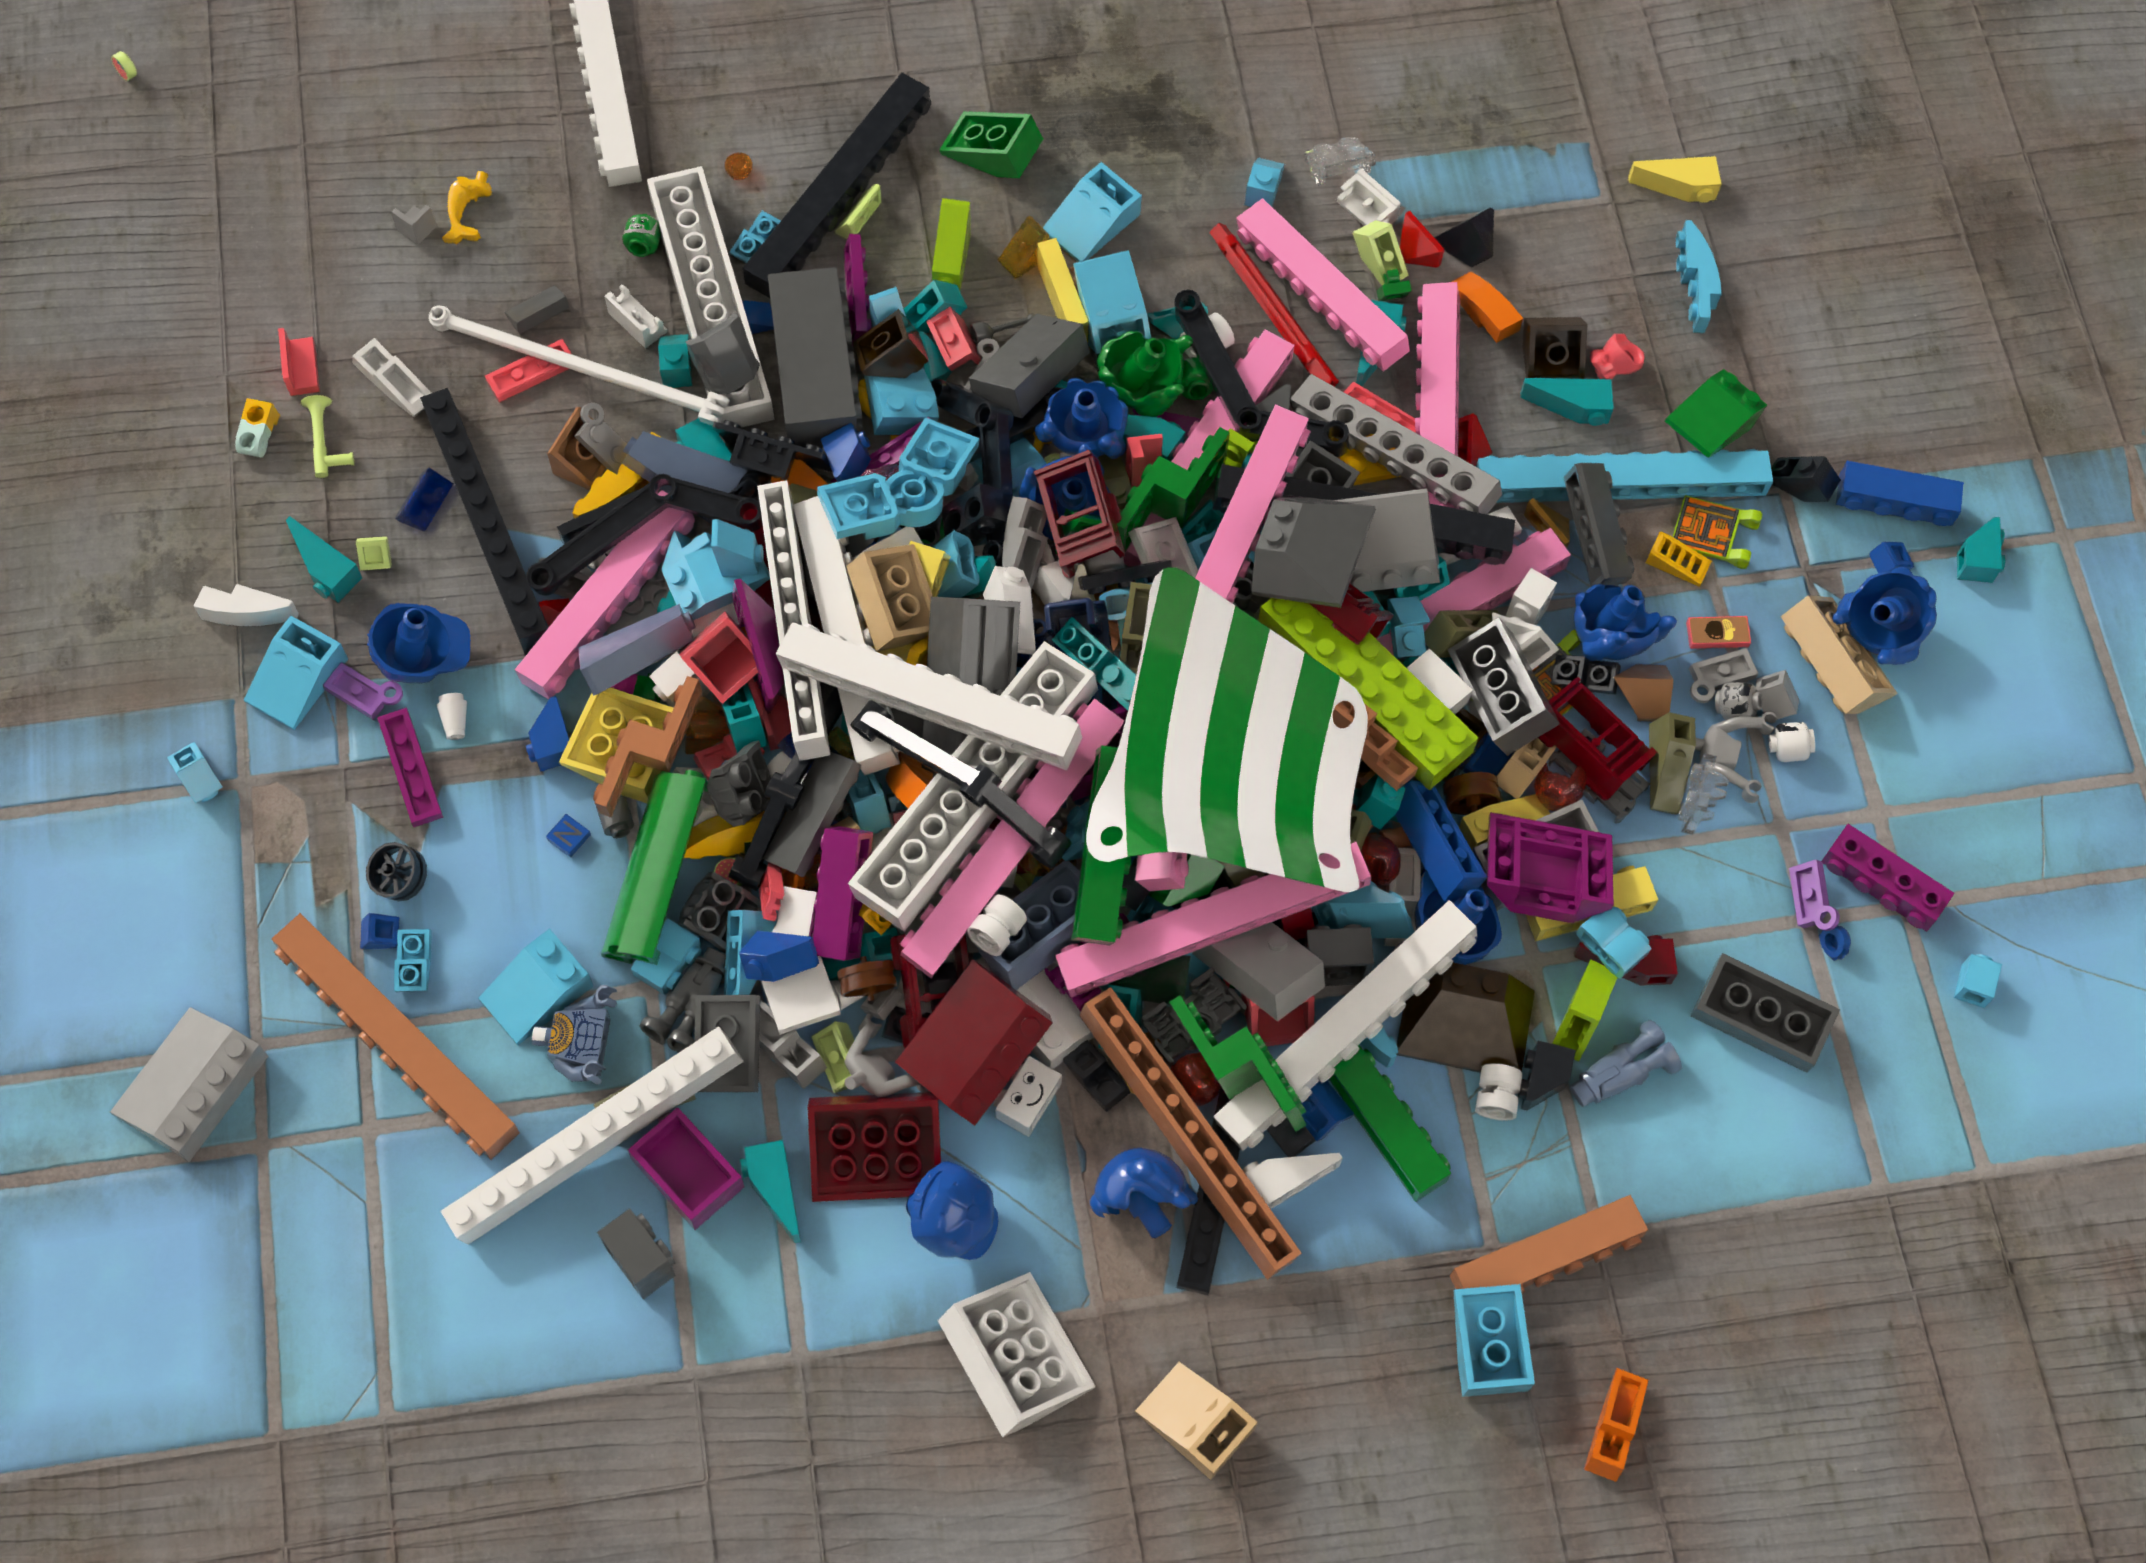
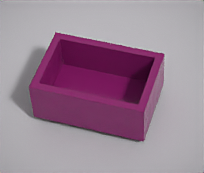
M678 1107L627 1150L635 1165L694 1230L700 1227L745 1187L740 1174Z

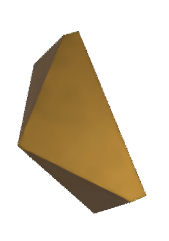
M1534 498L1529 500L1524 513L1526 519L1541 533L1551 528L1567 549L1570 542L1569 519Z

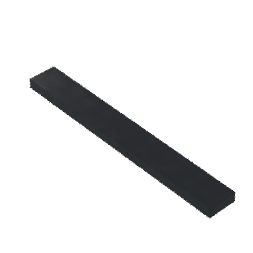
M1220 1087L1215 1114L1232 1100H1229L1222 1087ZM1213 1119V1130L1237 1162L1240 1148ZM1199 1185L1197 1192L1199 1199L1194 1205L1176 1288L1209 1295L1225 1220Z

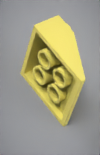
M608 688L595 696L591 693L559 763L598 784H603L606 777V763L610 756L615 755L618 748L617 738L622 728L626 729L629 720L663 730L665 716L668 712L672 713L674 707L614 688ZM634 762L621 795L647 803L654 778L660 774L661 770Z

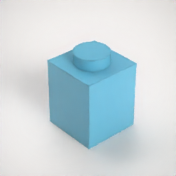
M1971 954L1961 966L1954 998L1985 1008L1995 997L2002 964L1994 962L1992 958L1986 955Z

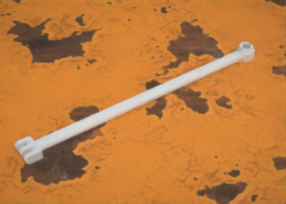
M435 306L429 312L428 319L437 331L454 330L699 412V420L712 426L714 421L720 422V420L711 414L723 416L725 412L722 407L716 404L728 406L730 402L727 397L711 391L705 399L452 315L445 306Z

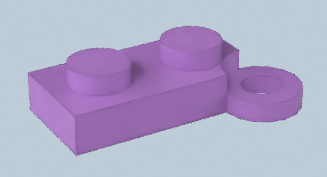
M342 662L323 684L325 691L372 720L385 707L384 704L395 705L403 697V690L397 682L388 681L379 686ZM390 689L396 691L393 697L385 696L386 691Z
M1816 859L1790 867L1797 925L1802 928L1816 925L1824 931L1833 930L1839 923L1840 915L1835 908L1829 906L1823 862ZM1827 913H1830V921L1824 924L1823 918Z

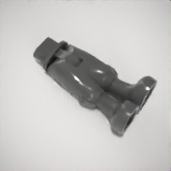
M707 947L703 956H698L673 991L667 994V1009L659 1018L651 1016L643 1018L639 1025L640 1029L648 1037L661 1045L667 1040L670 1049L677 1053L693 1044L695 995H716L722 978L725 976L726 955L711 947ZM683 1011H686L684 1015L685 1017L679 1025V1027L671 1032V1029L678 1016L681 1015Z

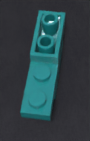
M1071 617L1054 636L1052 641L1071 659L1095 673L1096 681L1125 709L1129 710L1137 674L1082 624Z

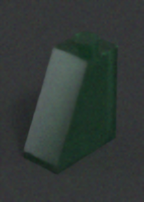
M1180 956L1135 973L1131 977L1127 976L1111 982L1108 985L1141 990L1142 1001L1162 1003L1164 1001L1167 1005H1171L1170 1001L1179 995L1184 1000L1191 956Z

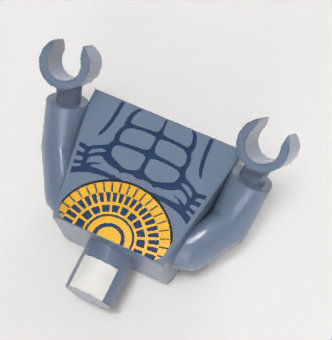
M602 985L597 989L596 994L565 1007L563 1011L555 1012L552 1028L535 1026L533 1029L532 1045L548 1047L547 1055L554 1068L571 1082L592 1081L597 1085L602 1082V1079L597 1076H601L602 1070H606L603 1062L611 1020L607 1009H604L606 1005L614 1008L617 1005L616 1000L609 998L612 993L617 992L615 988Z

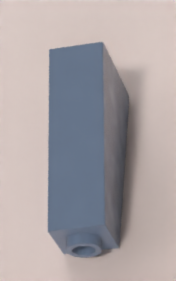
M644 431L638 439L632 437L623 449L627 456L622 464L648 482L658 474H667L672 478L729 493L737 487L747 472V469L733 466L729 461ZM664 485L660 488V490L668 494L672 489L669 485ZM700 516L710 524L712 523L713 519Z
M680 604L580 646V670L593 696L694 641L692 630L696 626L689 611L684 613Z

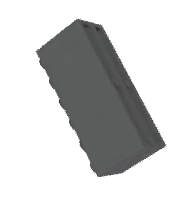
M837 267L768 274L787 438L796 442L795 445L804 448L806 444H811L822 449L821 438L849 423H852L858 432L863 430L844 278H838Z
M931 596L927 667L934 673L943 676L951 674L960 679L962 683L971 686L979 684L987 688L990 693L1000 696L1016 677L1020 602ZM924 719L923 739L949 755H952L968 736L967 734ZM922 764V768L933 773L934 778L937 773Z

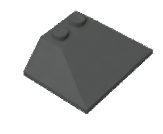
M1286 495L1274 499L1255 548L1252 594L1341 608L1374 517L1375 506Z

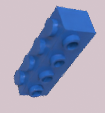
M1846 461L1839 474L1841 481L1838 484L1836 505L1845 506L1850 510L1872 511L1878 515L1899 516L1910 521H1926L1937 526H1953L1961 513L1964 482L1853 461Z
M1408 781L1404 786L1406 790L1399 810L1395 814L1397 820L1409 838L1411 845L1414 847L1443 901H1456L1460 897H1465L1466 892L1470 889H1478L1487 876L1436 787L1434 786L1431 790H1428L1420 781Z

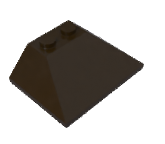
M1453 962L1443 974L1439 975L1436 973L1428 980L1430 984L1419 996L1413 994L1405 1002L1406 1007L1402 1011L1397 1039L1398 1053L1396 1055L1481 1073L1482 1066L1486 1064L1508 1065L1522 1072L1535 990L1510 974Z

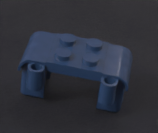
M1090 598L1048 603L1044 607L1045 622L1041 619L1033 620L1035 639L1039 642L1048 641V644L1065 655L1067 654L1052 639L1071 617L1075 618L1112 651L1108 611L1104 600L1092 601ZM1040 627H1044L1043 631L1037 634V630ZM1097 682L1098 691L1087 705L1089 706L1095 698L1109 710L1118 708L1117 700Z

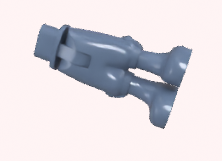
M1648 1020L1641 1024L1640 1035L1631 1044L1622 1043L1614 1045L1610 1053L1598 1060L1584 1073L1579 1074V1080L1571 1084L1569 1089L1582 1107L1593 1101L1597 1104L1635 1085H1642L1648 1078L1649 1072L1662 1067L1670 1074L1679 1072L1682 1069L1681 1061L1670 1042L1659 1047L1648 1057L1636 1062L1634 1061L1640 1053L1650 1048H1656L1665 1042V1034L1661 1028L1652 1020Z

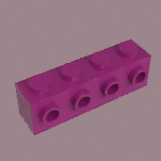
M1850 824L1845 826L1821 861L1830 872L1843 876L1852 882L1856 889L1863 893H1869L1878 899L1886 909L1898 912L1912 926L1922 928L1926 932L1937 921L1955 894Z
M841 826L824 829L820 842L822 850L821 865L817 872V880L819 882L818 895L814 902L815 924L811 933L817 956L843 961L860 958L864 919L859 916V912L863 903L854 897L848 882L871 855L873 832Z

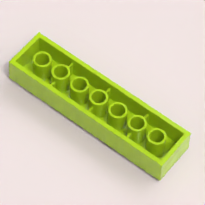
M1270 598L1261 606L1259 622L1338 674L1357 689L1364 704L1377 713L1374 722L1398 740L1395 750L1418 767L1415 777L1428 790H1431L1473 754L1479 737L1370 632L1358 645L1332 626L1333 621L1308 603Z

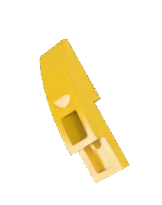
M653 432L650 433V434H652V435H655V436L660 437L659 435H657V434H655V433H653ZM621 464L618 474L607 469L602 477H597L594 480L591 490L585 498L577 501L573 509V517L575 519L631 492L639 491L650 482Z
M765 811L740 826L733 827L719 815L694 826L684 858L701 859L705 856L717 855L729 857L741 852L745 853L744 843L752 842Z

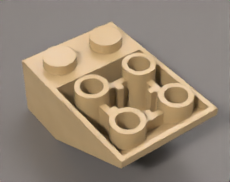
M1181 1362L1176 1364L1135 1411L1136 1414L1210 1480L1251 1435L1258 1423L1231 1398Z

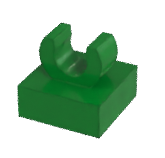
M1398 269L1388 270L1386 274H1383L1384 285H1381L1377 290L1378 301L1405 298L1412 292L1410 280L1400 282Z

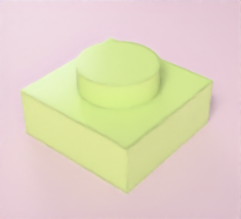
M387 536L359 538L356 540L360 571L391 568L392 563Z

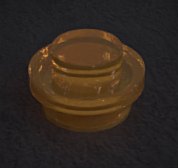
M744 153L731 154L727 157L724 164L726 173L735 180L747 178L753 169L751 158Z

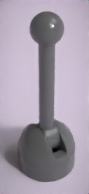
M1031 313L1027 318L992 328L985 322L974 323L970 325V334L977 347L981 340L992 339L993 333L1024 325L1036 314Z

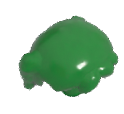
M1128 331L1118 338L1107 341L1103 345L1097 358L1098 376L1106 384V387H1114L1117 390L1119 400H1122L1127 407L1135 409L1141 416H1160L1170 409L1178 396L1185 390L1181 384L1184 372L1183 353L1191 347L1193 339L1189 335H1183L1178 339H1145L1139 331Z

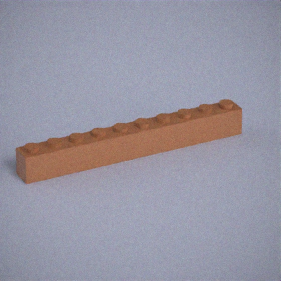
M301 913L271 938L277 947L274 951L275 955L286 966L291 962L298 969L294 973L306 986L313 983L319 989L315 993L327 1007L334 1004L340 1010L337 1016L349 1028L355 1025L361 1031L358 1037L370 1049L376 1046L382 1052L379 1056L380 1059L392 1071L397 1067L404 1074L401 1077L402 1081L413 1092L419 1088L426 1095L422 1099L434 1113L441 1110L447 1116L444 1122L457 1135L462 1131L469 1138L466 1144L478 1156L484 1153L492 1160L520 1133L516 1125Z
M1110 987L1086 1002L1079 1016L1266 1279H1270L1293 1263L1302 1252L1114 990Z

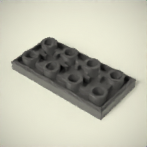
M830 752L829 756L815 758L802 782L805 788L793 811L788 809L762 859L803 877L813 866L814 856L820 847L824 829L831 826L835 816L842 810L844 799L850 787L856 783L858 772L862 765L833 752Z

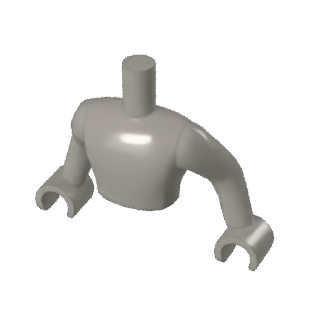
M1765 712L1762 717L1738 716L1713 724L1703 739L1696 738L1695 750L1700 751V768L1709 775L1723 778L1743 789L1742 797L1748 803H1755L1759 799V795L1752 793L1750 790L1759 791L1762 785L1758 780L1748 781L1734 771L1742 742L1735 740L1727 733L1742 728H1758L1762 734L1770 735L1775 728L1766 722L1775 723L1777 720L1776 714Z
M868 1013L859 1025V1034L851 1045L845 1059V1065L851 1076L845 1079V1086L852 1090L861 1085L866 1091L877 1097H886L916 1086L920 1092H930L909 1074L895 1078L893 1067L882 1056L878 1054H861L869 1039L874 1038L882 1027V1024L873 1023L871 1021L873 1016Z

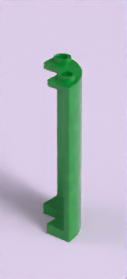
M686 770L685 774L661 771L660 774L655 776L603 945L601 957L632 964L633 959L654 965L658 964L661 953L657 949V945L703 792H708L706 787L708 781L706 778H703L704 775L694 770Z

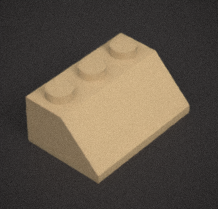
M914 544L863 552L846 566L876 652L903 647L929 636L930 602L933 595Z

